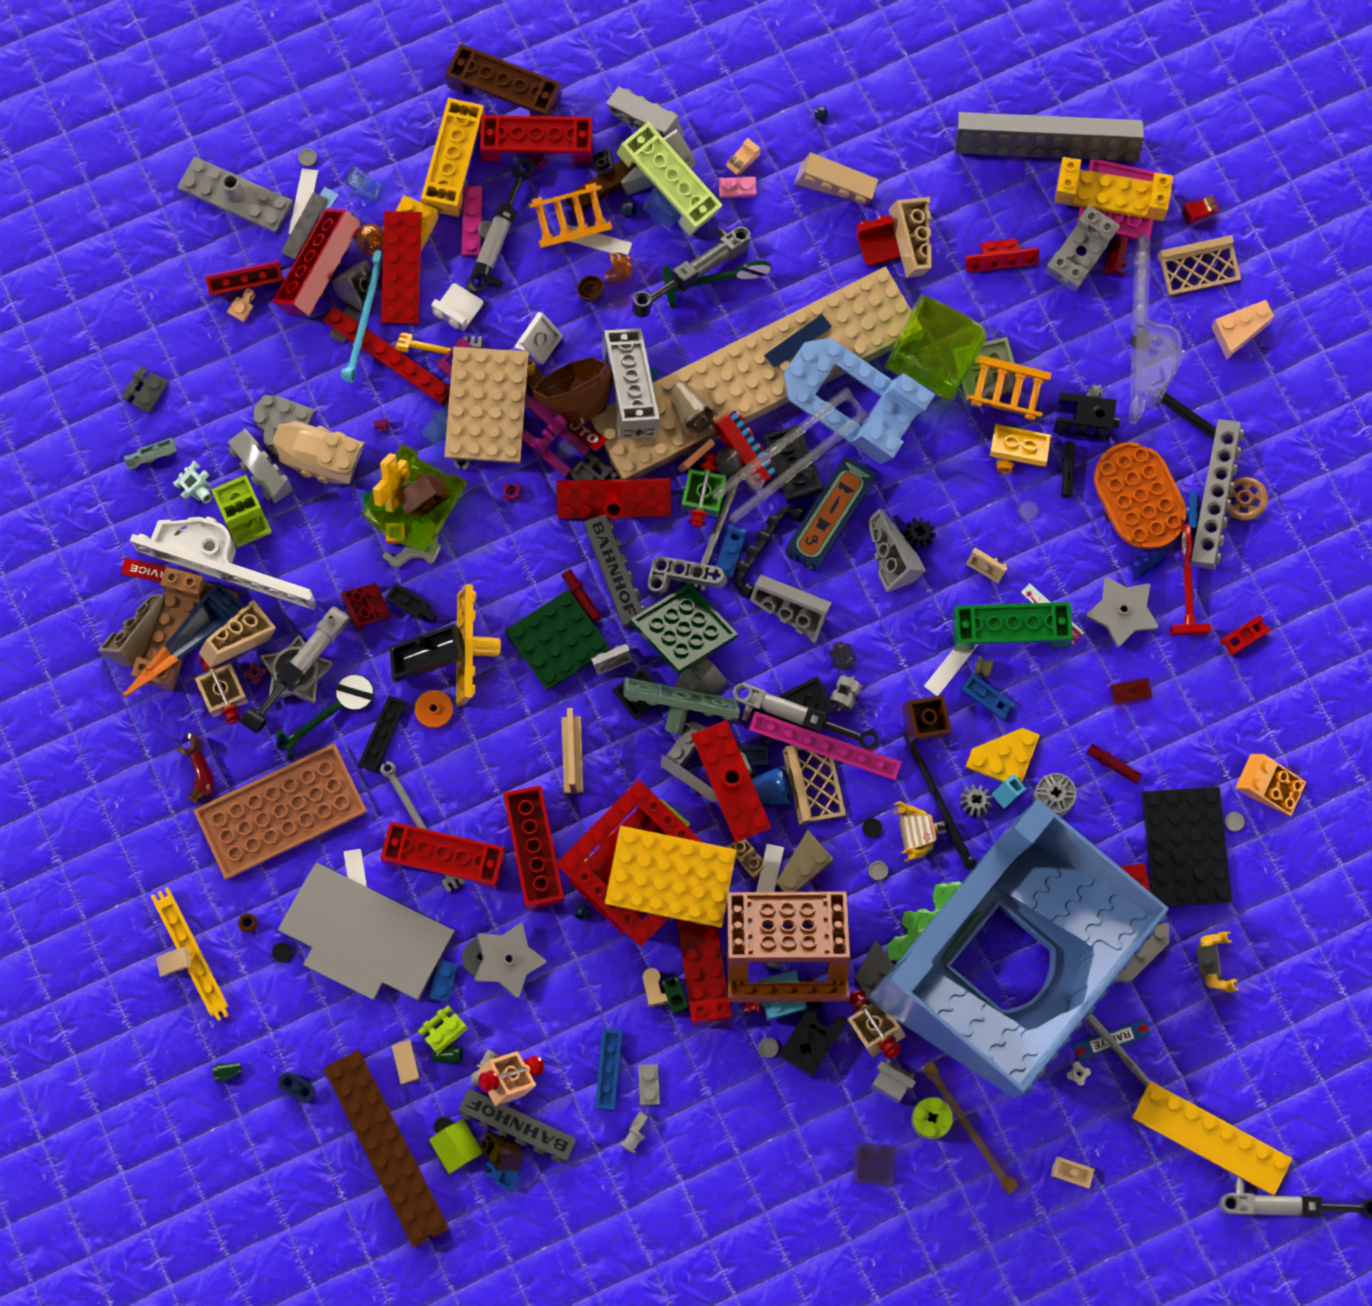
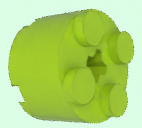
M926 1098L919 1102L913 1110L911 1117L912 1127L919 1136L925 1139H939L952 1126V1110L940 1098ZM929 1114H931L932 1116H936L935 1123H933V1121L929 1122L927 1120L929 1118Z

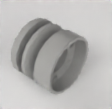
M1061 773L1045 775L1038 782L1032 794V804L1039 799L1058 816L1063 817L1069 812L1075 802V785L1069 777ZM1053 791L1059 794L1057 798H1055V795H1051Z

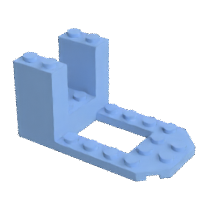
M832 338L804 342L783 373L788 401L880 464L895 456L903 444V441L900 440L915 416L925 411L935 396L934 393L905 373L891 380ZM835 365L881 396L861 426L815 395Z

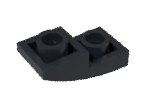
M609 148L592 156L598 177L615 169L613 156Z

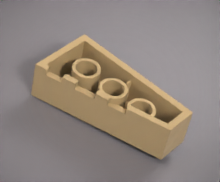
M253 599L247 607L240 610L234 618H231L223 627L206 639L199 654L211 668L268 642L276 627Z

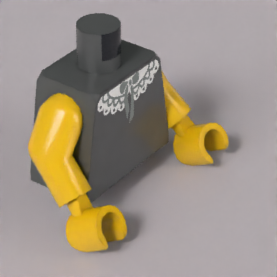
M1230 931L1203 936L1200 939V946L1196 947L1202 982L1206 983V986L1209 988L1225 990L1227 993L1238 990L1233 984L1237 983V980H1223L1218 943H1231L1232 940L1227 939V935L1231 933Z

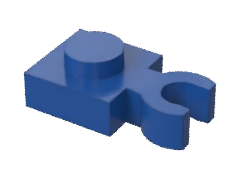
M491 1161L486 1164L488 1167H491L492 1171L485 1170L484 1176L496 1178L494 1183L510 1192L515 1189L521 1172L498 1171Z

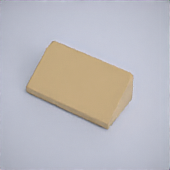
M411 1040L392 1045L400 1083L405 1084L420 1080Z

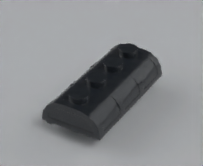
M456 624L389 647L392 680L394 683L460 661L465 657L463 635Z

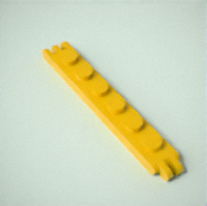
M167 887L165 892L168 896L165 897L162 891H159L160 900H157L154 894L151 898L176 948L188 947L192 966L188 967L187 970L210 1016L215 1015L217 1021H220L222 1019L219 1012L222 1011L224 1017H228L226 1008L229 1006L169 887Z

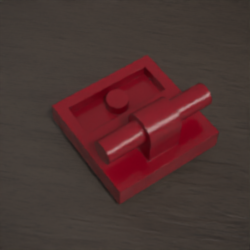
M376 583L344 591L341 594L347 608V615L350 617V621H353L357 632L363 631L365 629L364 626L385 621L391 617Z

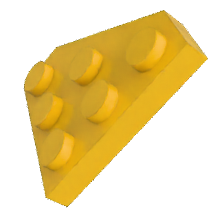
M1020 728L975 747L970 753L965 768L1002 783L1014 774L1022 783L1040 735Z

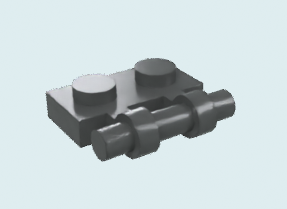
M141 366L138 372L135 371L133 374V379L129 386L126 385L121 398L128 401L131 396L134 397L133 406L150 414L169 383L152 372L148 378L144 377L147 369ZM141 382V383L144 384V385L142 386L141 390L138 392V391H136L135 389H136V387L138 386V384Z
M590 452L585 457L590 462L586 464L581 460L569 473L573 480L607 479L608 477L617 479L619 476L611 466L605 465L600 457L594 456ZM597 467L602 473L599 475L593 468Z

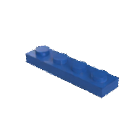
M602 1029L595 1109L615 1110L622 1030Z

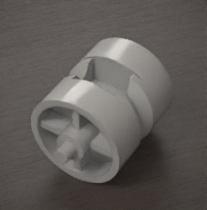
M846 676L839 677L836 684L837 690H833L830 696V701L837 707V711H840V709L852 711L856 702L854 697L859 696L863 687L854 680L855 676L851 678Z

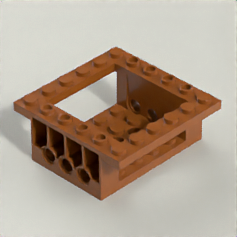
M727 892L729 1002L849 1001L850 948L847 892ZM769 924L772 925L773 928L765 929L763 928V926ZM786 924H790L793 926V928L785 929L783 928V926ZM805 924H810L813 926V928L805 929L803 926ZM749 962H827L828 982H748Z

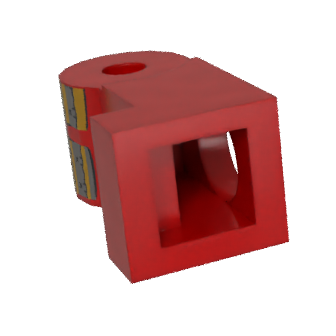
M1212 195L1193 203H1185L1181 212L1187 224L1190 225L1216 214L1220 208Z

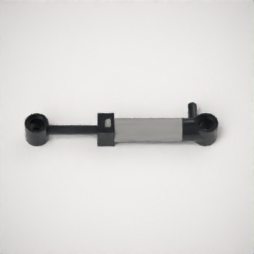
M522 158L512 167V175L515 181L505 205L501 203L495 209L492 217L493 221L472 273L466 281V288L473 294L483 291L489 283L499 288L503 285V281L491 276V272L510 225L514 222L518 211L512 209L521 183L532 175L535 169L534 163L528 158ZM520 166L526 169V173L521 171ZM474 279L480 282V287L474 283Z

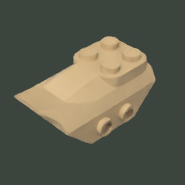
M294 420L291 423L278 425L272 444L279 454V462L297 471L301 476L317 478L319 482L324 484L329 482L333 484H350L365 442L348 437L342 432H330L323 426L314 427Z

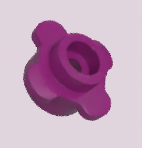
M506 483L503 485V500L505 502L509 500L518 502L521 500L520 484Z
M251 662L249 669L244 672V677L246 679L249 678L254 684H259L263 676L266 675L267 670L264 667L258 666L257 662Z

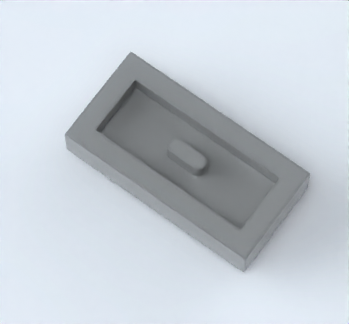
M658 1064L638 1065L640 1106L660 1105Z

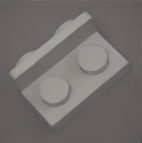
M627 644L615 647L609 652L600 653L591 660L597 675L632 662L633 658Z

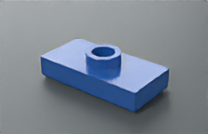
M1190 491L1189 507H1186V518H1189L1191 533H1197L1200 497L1197 491Z

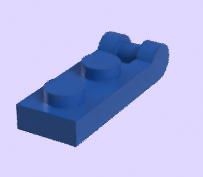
M733 524L728 526L716 567L721 568L729 579L733 578L748 530L743 527L742 529L736 528ZM732 534L739 536L738 541L731 539Z
M971 674L960 690L1002 721L1006 720L1008 712L1012 711L1016 706L1008 698L973 674ZM999 702L1004 705L1001 710L996 707Z

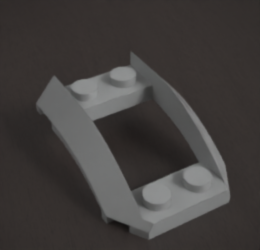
M694 720L685 723L687 728L666 756L662 755L660 767L713 803V801H717L713 789L683 768L696 750L691 734L706 728ZM740 751L747 770L751 774L752 769L746 755ZM729 775L726 778V781L731 784L738 781L733 775Z

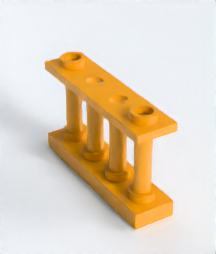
M596 183L585 185L586 189L543 200L542 197L532 199V203L528 205L529 208L536 207L543 234L541 236L542 239L538 240L540 248L613 229L611 222H606V219H603L596 190L602 189L601 185L597 186ZM588 192L596 218L595 225L589 227L588 223H585L578 196ZM570 197L579 225L577 226L578 230L570 231V228L567 227L560 201ZM554 203L561 230L559 235L553 236L550 233L543 204Z
M983 355L975 357L974 365L979 366L980 372L974 396L969 395L966 397V401L971 402L970 405L976 407L984 405L1024 415V418L1028 420L1042 417V413L1036 411L1041 384L1050 380L1051 372ZM990 369L997 370L996 373H998L992 400L982 398L987 371ZM1008 373L1015 375L1016 378L1010 405L1000 402L1005 375H1008ZM1026 378L1033 379L1032 382H1034L1028 409L1017 407L1023 380Z

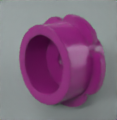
M533 153L529 157L534 163L536 170L542 169L547 163V159L544 158L542 153Z
M388 418L373 421V429H377V432L388 431V427L391 426Z

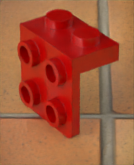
M883 215L876 220H865L856 225L855 234L867 266L900 257L897 240L893 231L894 220L892 215Z

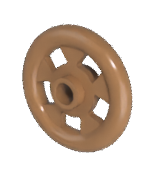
M1241 477L1233 480L1234 491L1229 494V499L1235 497L1237 504L1231 505L1230 511L1226 510V512L1239 520H1251L1261 515L1268 504V492L1265 486L1260 481L1250 477ZM1242 485L1244 490L1237 493L1235 488ZM1252 486L1258 490L1256 494L1249 490ZM1248 497L1249 500L1247 502H1243L1242 498ZM1255 499L1260 501L1258 507L1252 506L1255 502ZM1240 507L1248 508V513L1239 512Z

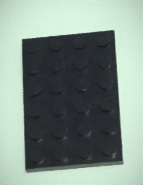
M1220 787L1142 791L1141 797L1151 894L1167 907L1231 903L1232 897Z

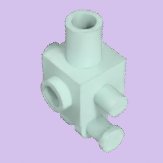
M193 461L189 467L184 468L186 472L184 474L180 473L179 478L173 484L178 489L181 486L185 489L181 494L183 498L187 499L191 495L198 501L201 499L203 503H208L212 499V495L208 491L211 486L206 481L210 474L205 470L198 474L196 470L200 468V465Z

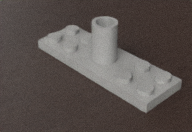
M195 156L177 186L179 191L277 234L293 204V201Z

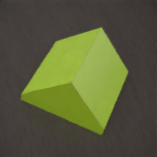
M464 1119L444 1128L429 1139L449 1174L483 1154Z

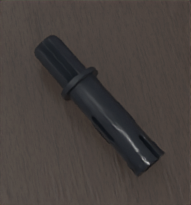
M1072 441L1064 443L1063 458L1061 459L1063 463L1061 497L1064 498L1072 497L1073 474L1076 459H1074L1075 443Z

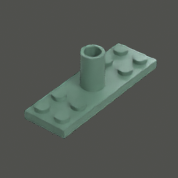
M626 677L624 680V697L628 700L635 702L642 700L650 705L662 704L670 706L665 724V730L670 733L682 734L684 732L688 710L703 712L707 716L719 715L727 720L738 719L739 703L733 698Z

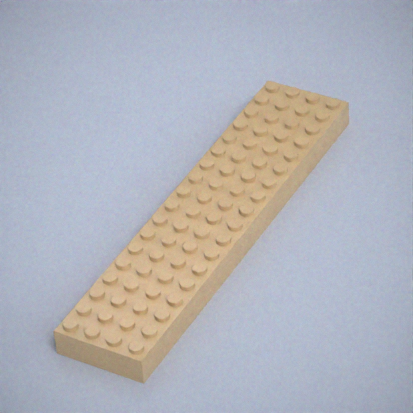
M886 266L654 382L653 388L660 418L656 437L619 439L616 428L618 415L617 401L606 406V410L590 419L589 424L595 431L608 439L602 447L619 478L638 479L696 450L709 439L715 440L719 438L712 425L698 434L696 431L691 432L692 435L685 433L670 393L672 386L677 382L687 383L716 409L717 417L716 415L713 417L714 422L727 412L735 410L743 417V423L747 424L789 403L783 373L797 352L775 368L764 355L821 314L832 327L814 340L832 338L867 363L919 337L922 327ZM835 365L822 385L846 374V372Z

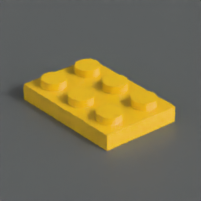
M995 424L990 456L1046 467L1051 435Z

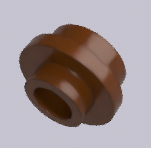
M251 913L241 915L238 920V927L245 933L253 932L258 926L257 918ZM247 920H251L252 924L249 927L245 926V922Z

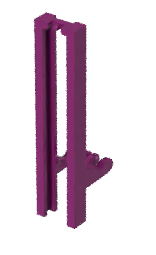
M462 337L454 345V347L473 348ZM453 348L436 364L437 368L450 380L452 365L449 364L448 359L453 357ZM526 393L525 406L548 425L546 428L549 431L546 429L542 431L544 438L541 440L535 438L523 428L522 442L566 480L571 469L546 447L559 434L584 457L591 452L590 448L568 430L567 421L560 414L554 418Z

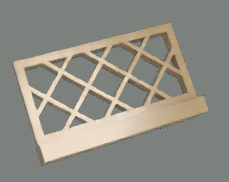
M1230 235L1161 250L1157 257L1161 263L1168 296L1240 281L1241 276L1233 248V236ZM1229 249L1230 258L1228 261L1219 257L1221 251ZM1204 254L1214 257L1210 266L1201 261ZM1186 258L1196 261L1192 270L1183 265ZM1216 259L1225 264L1221 273L1212 268ZM1167 262H1174L1178 265L1174 273L1167 270ZM1198 263L1207 268L1203 276L1194 271ZM1227 266L1234 270L1235 277L1228 278L1223 275ZM1180 267L1190 272L1185 280L1176 275ZM1209 270L1218 275L1216 281L1210 282L1205 278ZM1191 274L1201 279L1198 285L1193 286L1187 282ZM1173 278L1183 283L1180 289L1172 290L1171 281Z
M567 708V717H562L564 794H583L581 716L574 717L573 708Z
M794 745L786 746L783 750V756L799 825L846 816L834 759L829 757L823 759L815 754V752L797 746L794 747ZM804 750L810 754L806 762L798 757L797 751ZM812 756L822 762L817 770L807 764ZM823 764L831 770L829 777L819 772ZM805 767L814 773L810 781L802 775ZM816 775L825 780L821 788L812 783ZM827 783L835 787L833 796L823 790ZM809 785L818 791L814 799L806 793ZM820 793L830 799L825 807L816 801ZM833 801L839 805L840 812L833 813L827 808ZM813 804L823 810L820 816L812 817L810 808Z

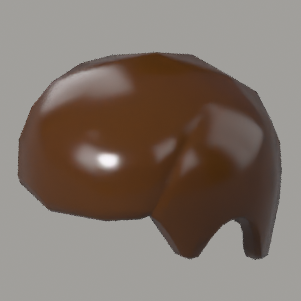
M596 275L585 276L577 285L578 296L587 303H595L601 300L605 293L603 280Z

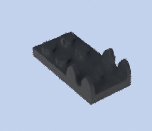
M800 425L763 435L777 472L780 489L783 490L786 505L790 504L792 500L815 493L820 495L823 491V486Z
M818 676L778 696L804 707L824 712L828 716H832L836 712ZM752 709V712H751L752 718H753L754 712L756 711V712H759V713H762V714H765V715H768V716H771V717L780 719V720H782V721H785V722H788V723H791V724H794V725L803 727V726L800 725V724H797V723H794V722H792V721L786 720V719H784V718L775 716V715L770 714V713H767V712H765V711H759V710H756V709ZM761 734L766 746L778 741Z

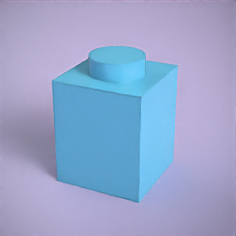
M1013 774L991 795L1005 808L1027 788Z

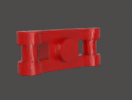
M1261 615L1220 640L1221 644L1225 645L1229 650L1228 654L1230 657L1271 632L1269 626L1264 624V619ZM1253 626H1257L1260 631L1256 632ZM1234 638H1235V639L1238 641V643H1239V644L1236 645V646H1234V644H1233L1232 641H1231V640H1233Z

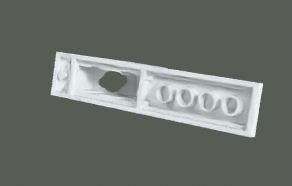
M192 517L188 518V520L179 521L159 520L151 539L144 534H132L130 542L136 552L315 610L317 603L310 589L232 564L236 554L234 541L226 527L217 523V520L214 518Z

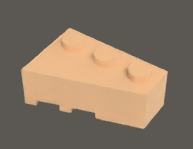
M1267 300L1215 319L1211 328L1226 359H1229L1232 354L1242 348L1250 339L1254 338L1271 323L1274 315Z

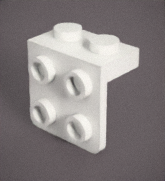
M452 284L441 301L435 299L431 306L436 317L446 320L452 327L464 332L482 307L483 300L461 286Z

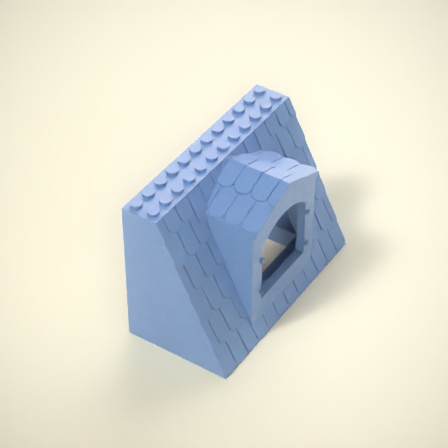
M1037 799L1007 827L866 1000L1011 1097L1023 1096L1034 1086L1032 1081L1036 1080L1037 1077L1040 1078L1046 1071L1045 1065L1052 1062L1058 1056L1059 1052L1057 1050L1062 1046L1064 1047L1070 1041L1071 1037L1069 1035L1081 1027L1083 1024L1081 1019L1092 1013L1096 1007L1093 1004L1107 994L1108 991L1106 989L1120 977L1118 974L1132 962L1130 959L1143 948L1142 944L1146 939L1149 940L1152 937L1157 925L1162 924L1167 918L1165 913L1169 908L1042 801ZM997 908H1000L1008 917L1013 919L1040 944L1045 946L1050 953L1048 975L1038 994L1026 1004L1007 1010H1002L951 967L952 963ZM982 912L943 961L940 962L942 956L977 913Z

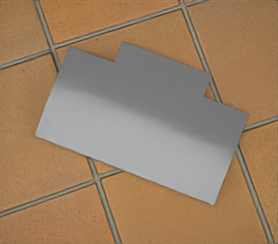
M317 862L304 881L278 928L280 933L312 948L303 964L305 967L372 1000L375 999L382 984H385L419 1001L438 965V961L444 954L455 932Z

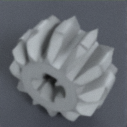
M974 784L971 785V790L966 787L964 789L965 794L960 795V798L963 800L960 801L959 805L966 806L963 812L965 813L969 810L970 817L973 816L974 812H976L977 818L981 816V812L986 815L988 813L986 808L992 807L989 801L993 798L992 796H986L989 793L988 789L984 792L981 791L982 785L979 786L978 790H976ZM973 798H978L980 800L979 804L977 802L973 804Z

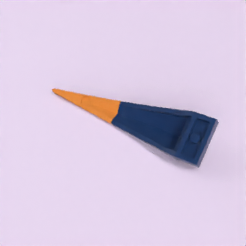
M220 583L216 584L204 595L164 647L126 690L123 698L203 645L206 639L223 627L231 618H234L246 606Z

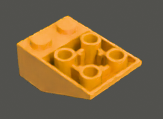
M1250 754L1235 788L1258 802L1288 816H1292L1306 781L1265 754Z

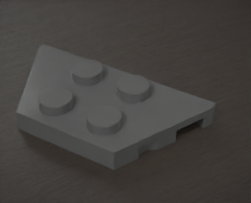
M877 940L873 943L855 976V980L862 990L865 991L867 997L870 996L894 966Z

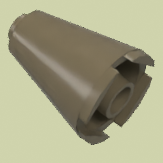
M677 382L672 386L670 393L685 433L692 435L691 432L696 431L698 434L714 423L713 417L715 415L717 417V411L710 403L685 382Z

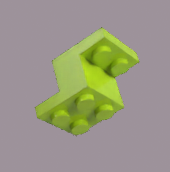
M247 475L211 489L237 548L272 533Z

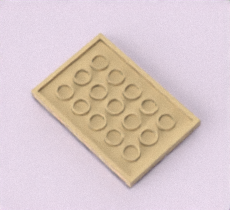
M453 347L444 456L446 459L521 463L529 352Z

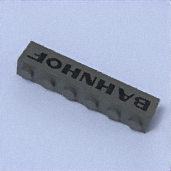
M606 514L584 521L585 530L622 628L625 630L633 627L630 624V619L644 611L645 607L639 604L640 594L637 587L633 588L631 583L634 581L631 571L626 570L625 564H627L624 553L620 554L618 547H621L618 536L614 537L612 530H614L612 520L607 519Z
M469 1088L458 1109L462 1113L461 1117L469 1121L476 1119L480 1121V1126L488 1130L490 1127L498 1130L497 1134L505 1138L512 1136L516 1138V1143L524 1147L526 1144L534 1147L533 1151L544 1155L546 1152L552 1155V1160L560 1164L563 1161L568 1162L577 1143L576 1138L506 1105L500 1104L495 1106L491 1098Z

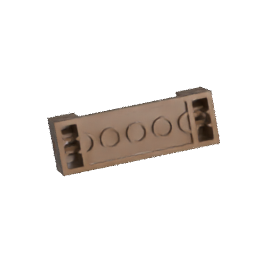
M169 567L165 568L160 584L164 589L163 595L165 599L143 658L136 657L131 673L135 680L204 597L207 582L203 576ZM184 658L154 677L146 685L173 692Z

